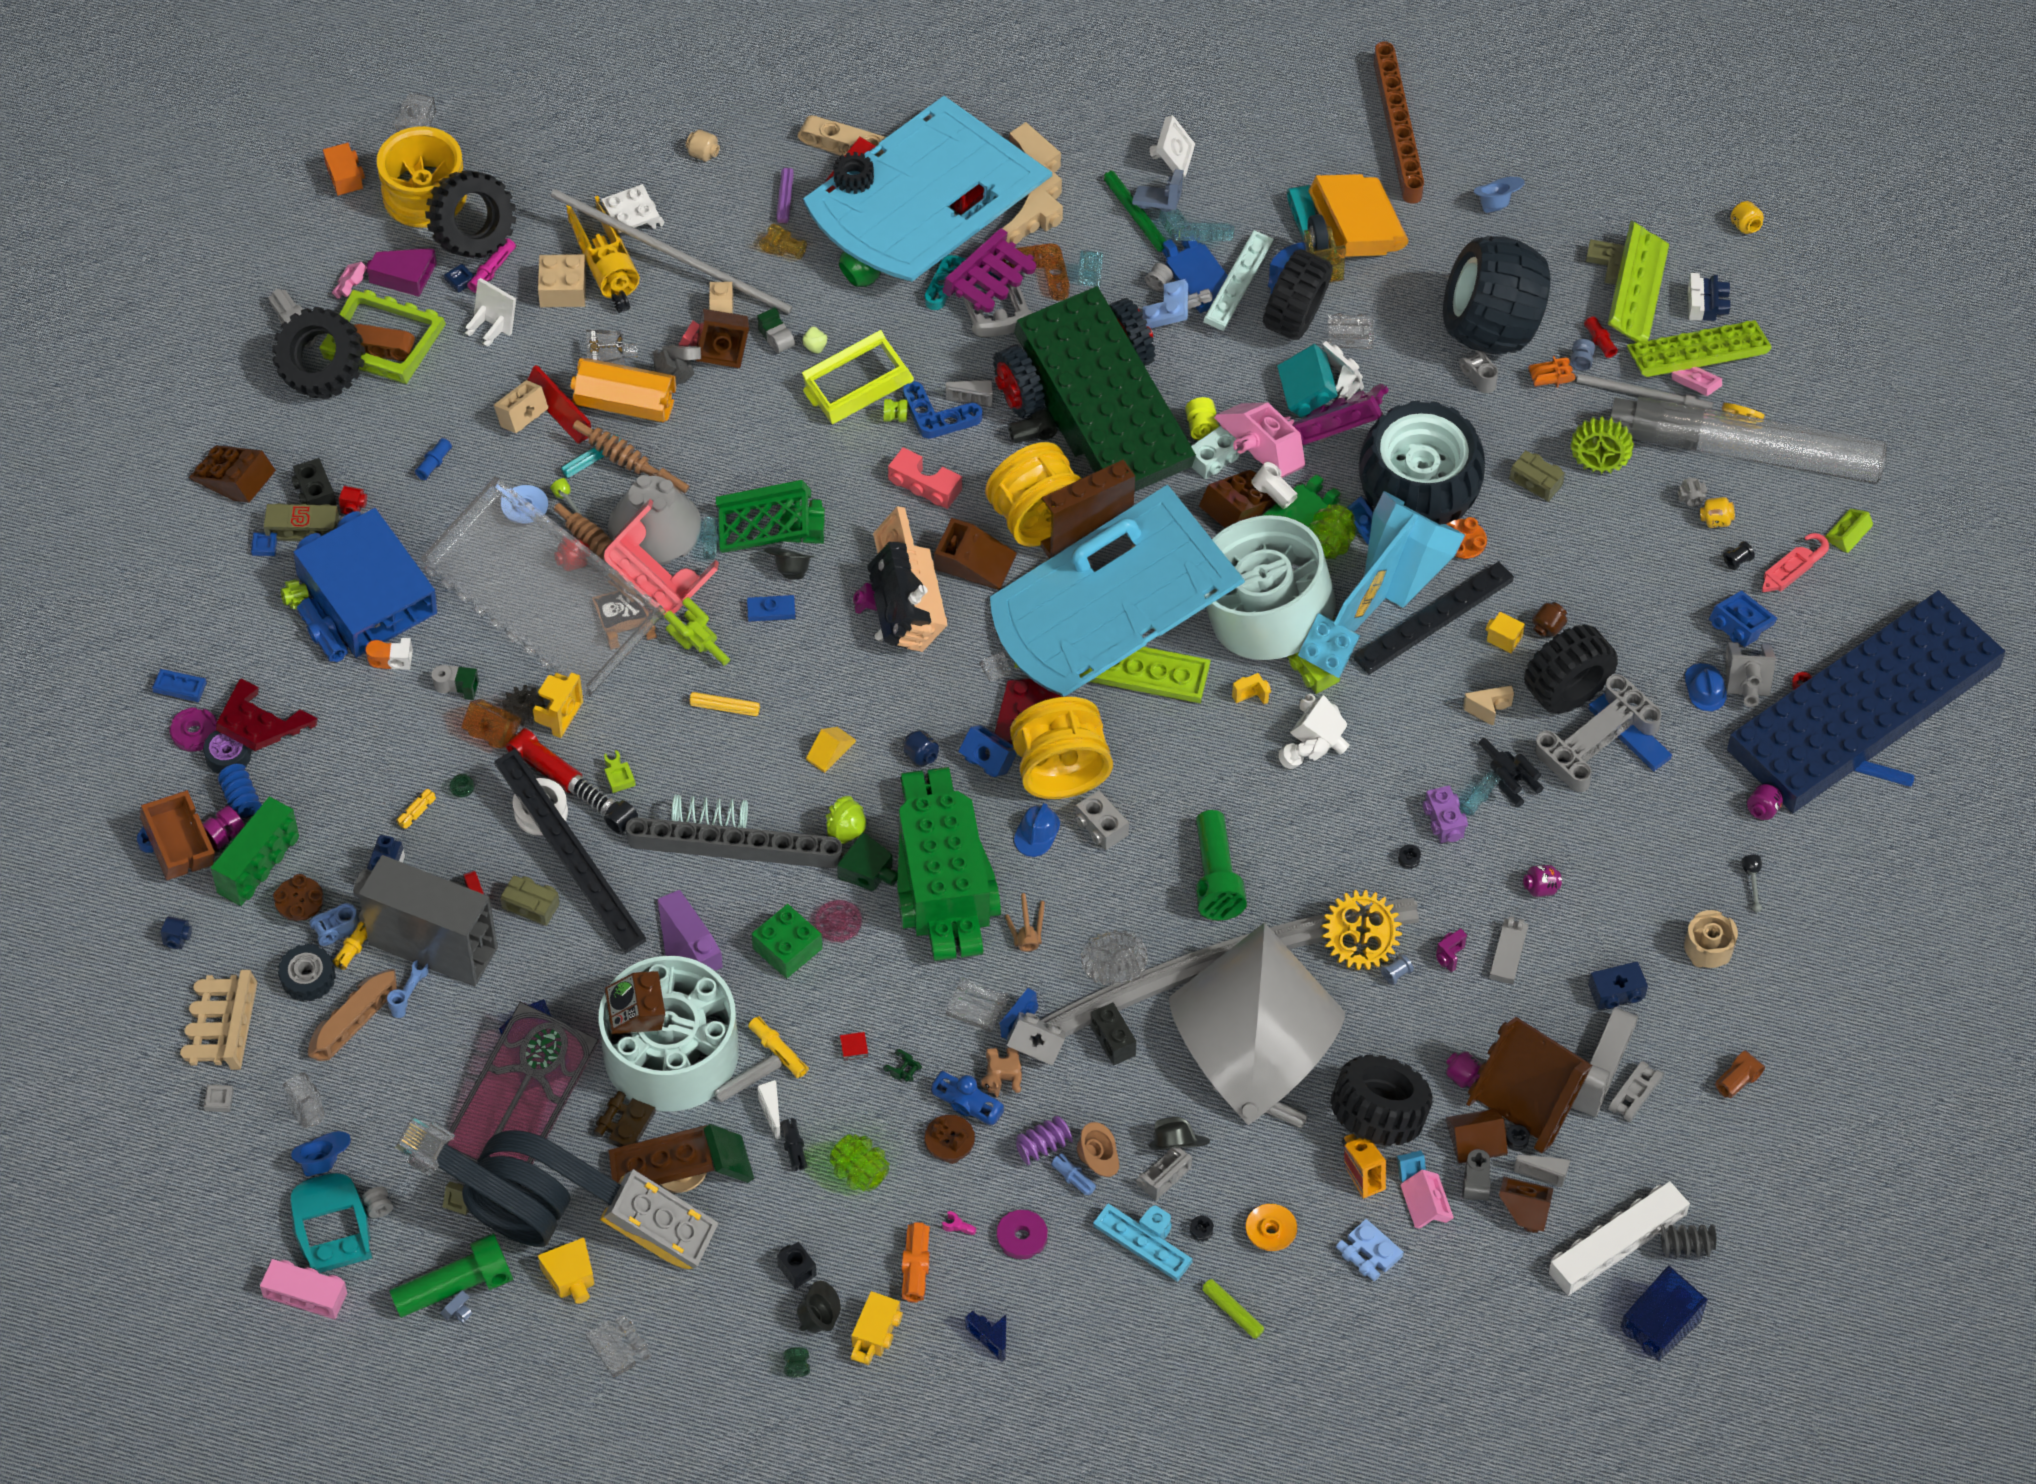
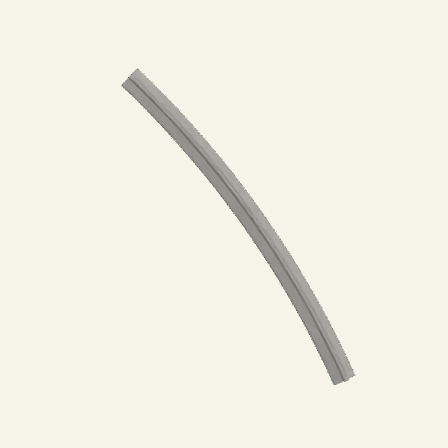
M1414 898L1385 901V906L1394 905L1390 910L1391 914H1399L1394 918V922H1400L1402 925L1419 922L1417 901H1414ZM1372 904L1359 906L1360 911L1357 913L1351 910L1345 912V919L1349 923H1354L1356 917L1362 916L1361 926L1357 927L1356 931L1360 933L1367 932V929L1362 927L1365 917H1369L1370 923L1374 926L1380 924L1381 920L1377 913H1370L1368 915L1366 913ZM1325 914L1270 927L1289 950L1329 940L1328 938H1321L1323 934L1328 933L1326 929L1321 928V925L1328 924L1329 922L1323 918ZM1249 934L1200 949L1140 972L1080 999L1040 1021L1047 1024L1052 1022L1061 1026L1062 1030L1065 1031V1037L1090 1025L1091 1011L1112 1002L1120 1011L1159 993L1188 983ZM1037 1033V1035L1034 1036L1036 1040L1038 1037H1041V1034Z

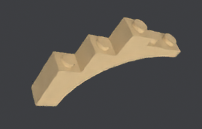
M1027 122L1009 133V142L1052 172V177L1029 193L1020 212L1002 228L1008 232L1006 242L1010 243L1012 241L1015 244L1019 243L1028 234L1034 233L1039 227L1048 231L1063 221V206L1055 200L1062 194V179L1055 174L1061 167V152Z

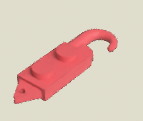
M1817 533L1805 536V540H1818L1821 546L1814 552L1804 547L1793 549L1765 572L1762 592L1783 591L1829 550L1828 540L1823 535Z

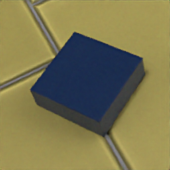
M463 264L444 274L445 280L458 293L466 289L468 282L474 277Z

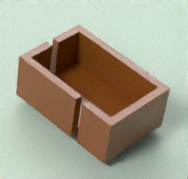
M188 790L141 805L140 820L166 880L188 874L189 868L194 872L212 866L214 863L215 852L198 813L195 814L196 808Z

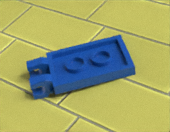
M1191 231L1182 234L1184 240H1182L1181 244L1185 250L1178 252L1177 246L1170 239L1163 242L1164 249H1162V253L1166 257V266L1172 271L1174 279L1176 281L1185 279L1188 283V295L1196 292L1200 294V291L1204 289L1210 290L1213 300L1205 304L1201 302V305L1196 307L1201 314L1210 309L1228 275L1206 245L1197 243L1196 237Z

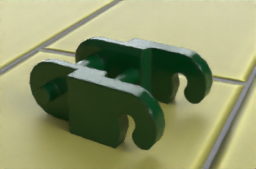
M896 1049L895 1054L897 1056L901 1055L902 1060L905 1061L900 1069H895L886 1064L883 1069L885 1072L889 1070L890 1075L898 1080L903 1078L906 1082H912L914 1080L912 1075L916 1070L920 1071L922 1066L920 1062L913 1060L912 1055L901 1049ZM907 1065L912 1067L908 1073L903 1071Z

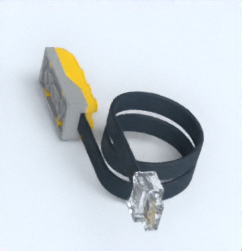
M413 1117L409 1120L395 1146L396 1149L409 1156L406 1163L425 1175L430 1176L439 1167L463 1182L462 1197L464 1204L480 1222L514 1241L533 1247H544L549 1243L557 1227V1221L562 1218L571 1200V1196L559 1181L537 1166L514 1157H490L493 1153L516 1152L545 1164L610 1205L604 1210L600 1218L601 1221L665 1261L681 1268L693 1269L698 1266L719 1224L634 1169L622 1176L619 1183L550 1140L526 1131L509 1130L492 1136L487 1141L475 1163L446 1145L448 1141L453 1140L455 1134L434 1121L426 1125Z

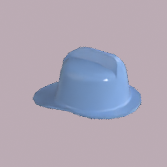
M1505 177L1475 188L1474 193L1480 197L1484 212L1499 211L1509 205L1511 193L1522 188L1525 181L1520 177Z

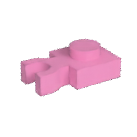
M362 262L347 265L337 281L339 284L334 288L332 294L337 299L341 298L342 295L348 297L352 286H356L362 281L367 267Z

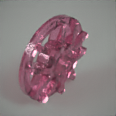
M830 901L818 910L815 920L816 928L830 942L844 943V941L858 935L862 924L861 913L855 905L848 901ZM835 905H843L844 907L839 911ZM831 907L834 911L831 914L827 910V908ZM849 908L853 910L849 914L845 913ZM822 913L826 916V918L820 919ZM856 915L857 918H858V921H857V920H854V919H852V918ZM822 924H829V925L824 926V927H821V926H820V925H822ZM848 925L856 926V928L853 929V928L849 927ZM836 931L841 932L840 937L835 936ZM844 931L850 934L844 936Z

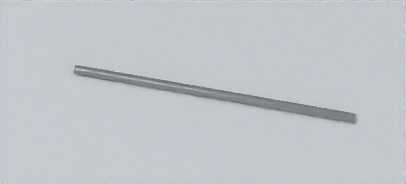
M556 189L551 193L552 198L722 282H732L734 288L788 315L792 310V306Z

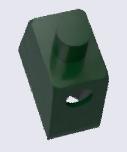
M862 832L837 865L839 879L870 891H874L882 881L890 886H894L898 880V873L891 869L893 866L892 854L864 832Z

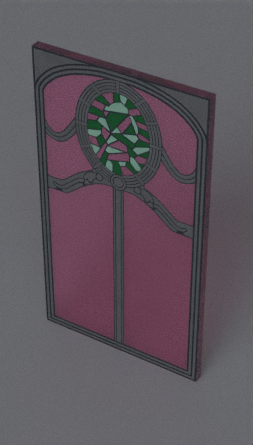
M520 1001L443 1143L476 1163L487 1141L500 1132L509 1130L526 1131L547 1139L600 1040ZM505 1151L490 1155V1157H514L531 1164L535 1161L532 1157L516 1152Z

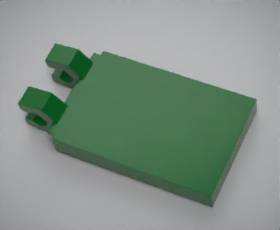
M1316 474L1307 482L1306 486L1298 484L1293 489L1297 493V498L1287 508L1282 509L1276 503L1262 516L1273 515L1291 518L1315 532L1332 517V510L1340 502L1338 497L1341 493L1337 489L1332 488L1325 494L1323 499L1319 497L1317 493L1323 489L1321 484L1324 479Z

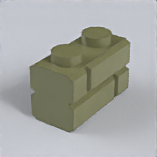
M1525 450L1513 464L1509 479L1549 502L1562 487L1565 473L1559 466L1545 462L1540 455L1532 454Z
M513 875L508 883V887L505 888L501 895L502 909L545 926L550 922L560 903L558 892L553 887L535 884L531 878L526 876L520 878Z

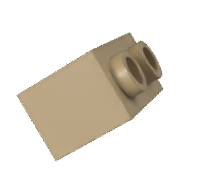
M526 380L495 403L494 408L500 426L517 433L546 411L548 405L542 387Z

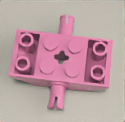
M1268 402L1241 403L1216 414L1214 417L1223 429L1236 438L1233 443L1234 450L1241 448L1237 453L1241 454L1248 450L1262 464L1265 462L1275 464L1281 471V478L1305 466L1301 434L1292 426L1294 420H1290L1291 417L1289 416L1283 417Z

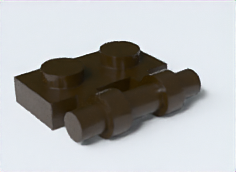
M617 1091L614 1098H610L607 1103V1110L603 1116H599L596 1121L597 1126L593 1131L597 1137H602L605 1131L611 1133L609 1143L618 1147L637 1143L656 1113L655 1107L632 1098L628 1106L623 1104L626 1095L621 1091ZM616 1113L622 1115L617 1124L612 1122Z

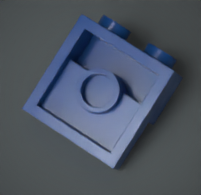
M1741 590L1717 604L1709 620L1714 628L1727 633L1732 642L1746 647L1758 640L1763 631L1772 627L1777 617Z

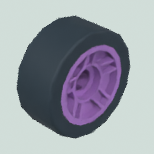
M216 730L204 742L203 751L207 766L215 773L219 774L225 767L232 764H243L246 767L250 762V748Z

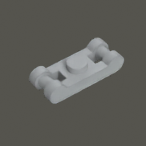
M1641 1061L1612 1100L1608 1109L1613 1113L1618 1112L1624 1116L1623 1119L1631 1122L1655 1087L1659 1085L1664 1073L1659 1070H1652L1649 1068V1064ZM1645 1076L1646 1078H1648V1079H1650V1080H1649V1081H1646L1645 1079H1643V1078H1641V1077ZM1625 1099L1632 1103L1630 1107L1623 1104Z

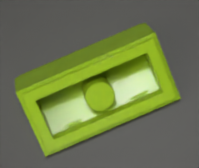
M1850 508L1828 532L1825 538L1832 545L1849 553L1873 526L1870 513Z

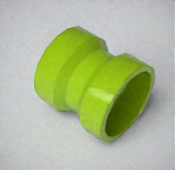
M884 399V422H891L892 420L907 422L908 400L900 399L897 402L892 399Z

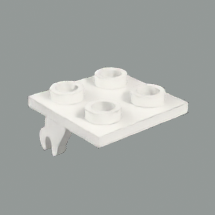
M643 184L601 199L609 216L633 228L646 223L651 225L653 229H656L657 223L661 227L664 225L663 218L659 216L656 205L651 201Z
M482 278L478 279L474 317L467 324L466 329L468 330L465 334L471 336L484 321H488L493 326L483 337L486 340L483 342L485 346H490L501 332L510 336L513 330L516 298Z
M1325 341L1323 346L1329 363L1340 372L1336 385L1337 392L1342 389L1339 398L1350 399L1358 389L1362 390L1364 388L1363 376L1358 371L1359 366L1353 359L1347 360L1338 346L1335 344L1331 346Z

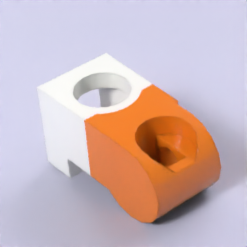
M401 638V643H384L380 640H373L367 644L366 655L370 666L382 669L410 670L413 653L411 638Z

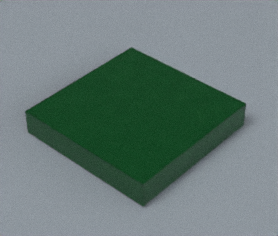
M712 1124L704 1127L715 1171L746 1183L754 1180L742 1135Z

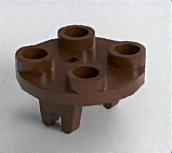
M296 874L293 878L283 882L273 894L275 907L279 914L294 922L306 920L316 915L322 908L324 901L323 890L318 882L307 878L303 874Z
M957 1115L937 1117L929 1123L925 1131L926 1149L935 1158L950 1164H955L967 1156L975 1144V1132L972 1125L966 1119Z

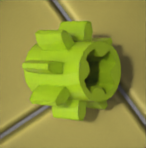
M296 579L286 581V588L280 589L283 604L285 606L290 605V608H293V610L297 609L302 600L309 598L305 583L299 584V581H296Z

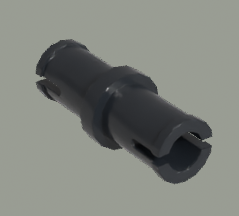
M791 1118V1124L789 1119H786L780 1123L785 1138L784 1149L788 1151L791 1169L797 1171V1166H799V1171L808 1167L803 1151L804 1141L800 1138L796 1119Z

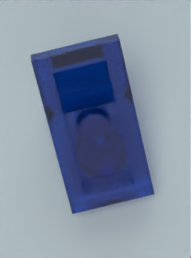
M971 1311L965 1317V1328L1003 1362L1006 1359L1007 1315H1004L991 1327L987 1318L983 1315L978 1316L974 1311Z

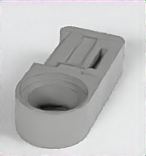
M679 345L662 347V350L668 351L669 358L701 359V347Z

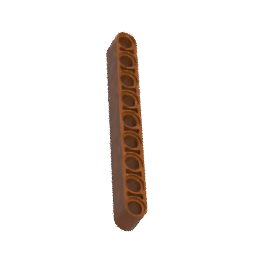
M1382 41L1375 46L1374 69L1402 197L1406 202L1415 204L1422 199L1424 178L1395 48L1390 42Z

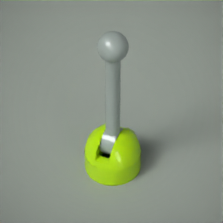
M565 478L556 480L550 487L552 493L557 498H565L573 511L581 514L569 497L571 487Z

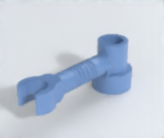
M418 960L414 961L410 977L403 989H396L388 994L387 1003L393 1017L402 1018L405 1016L408 998L417 983L429 973L428 964L425 965L424 969L417 970Z

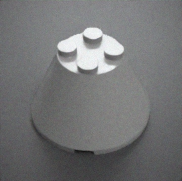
M641 475L612 510L608 522L610 540H613L623 526L651 499L653 501L652 508L640 520L646 528V536L639 546L660 565H666L681 555L683 557L686 556L697 544L702 529L700 513L695 504L677 489L670 480L659 476Z

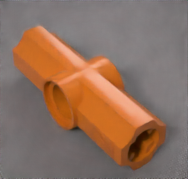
M920 1222L908 1225L906 1250H903L902 1273H904L902 1299L912 1303L924 1300L925 1280L929 1271L930 1252L928 1251L930 1226Z

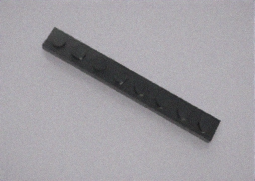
M1498 561L1355 653L1354 660L1368 675L1372 674L1512 583L1514 576Z

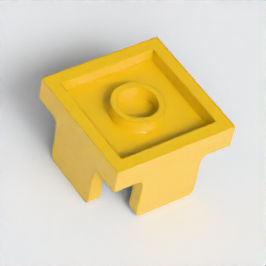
M572 672L569 677L559 673H555L554 676L548 675L538 694L551 701L546 709L537 705L533 708L534 721L551 728L552 735L562 738L583 703L580 675Z

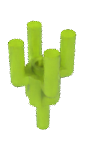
M689 597L685 598L682 602L688 609L684 614V617L689 621L687 625L672 611L666 612L664 618L670 623L666 627V631L683 648L688 650L694 646L699 652L709 651L724 666L729 663L730 658L714 643L717 640L716 634L706 626L709 621L708 615Z

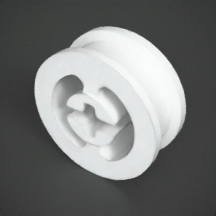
M537 778V781L548 797L556 802L554 804L566 821L568 806L563 788L550 779ZM514 794L513 809L515 820L519 827L529 834L543 835L530 815L524 811L526 809Z

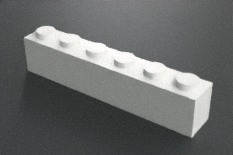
M1670 1181L1663 1186H1656L1651 1190L1649 1196L1644 1199L1639 1198L1631 1204L1630 1209L1624 1213L1622 1211L1616 1213L1608 1224L1597 1226L1590 1233L1589 1237L1584 1240L1582 1238L1578 1239L1565 1253H1557L1550 1261L1549 1275L1568 1296L1660 1234L1661 1225L1667 1229L1669 1225H1673L1685 1217L1690 1203Z

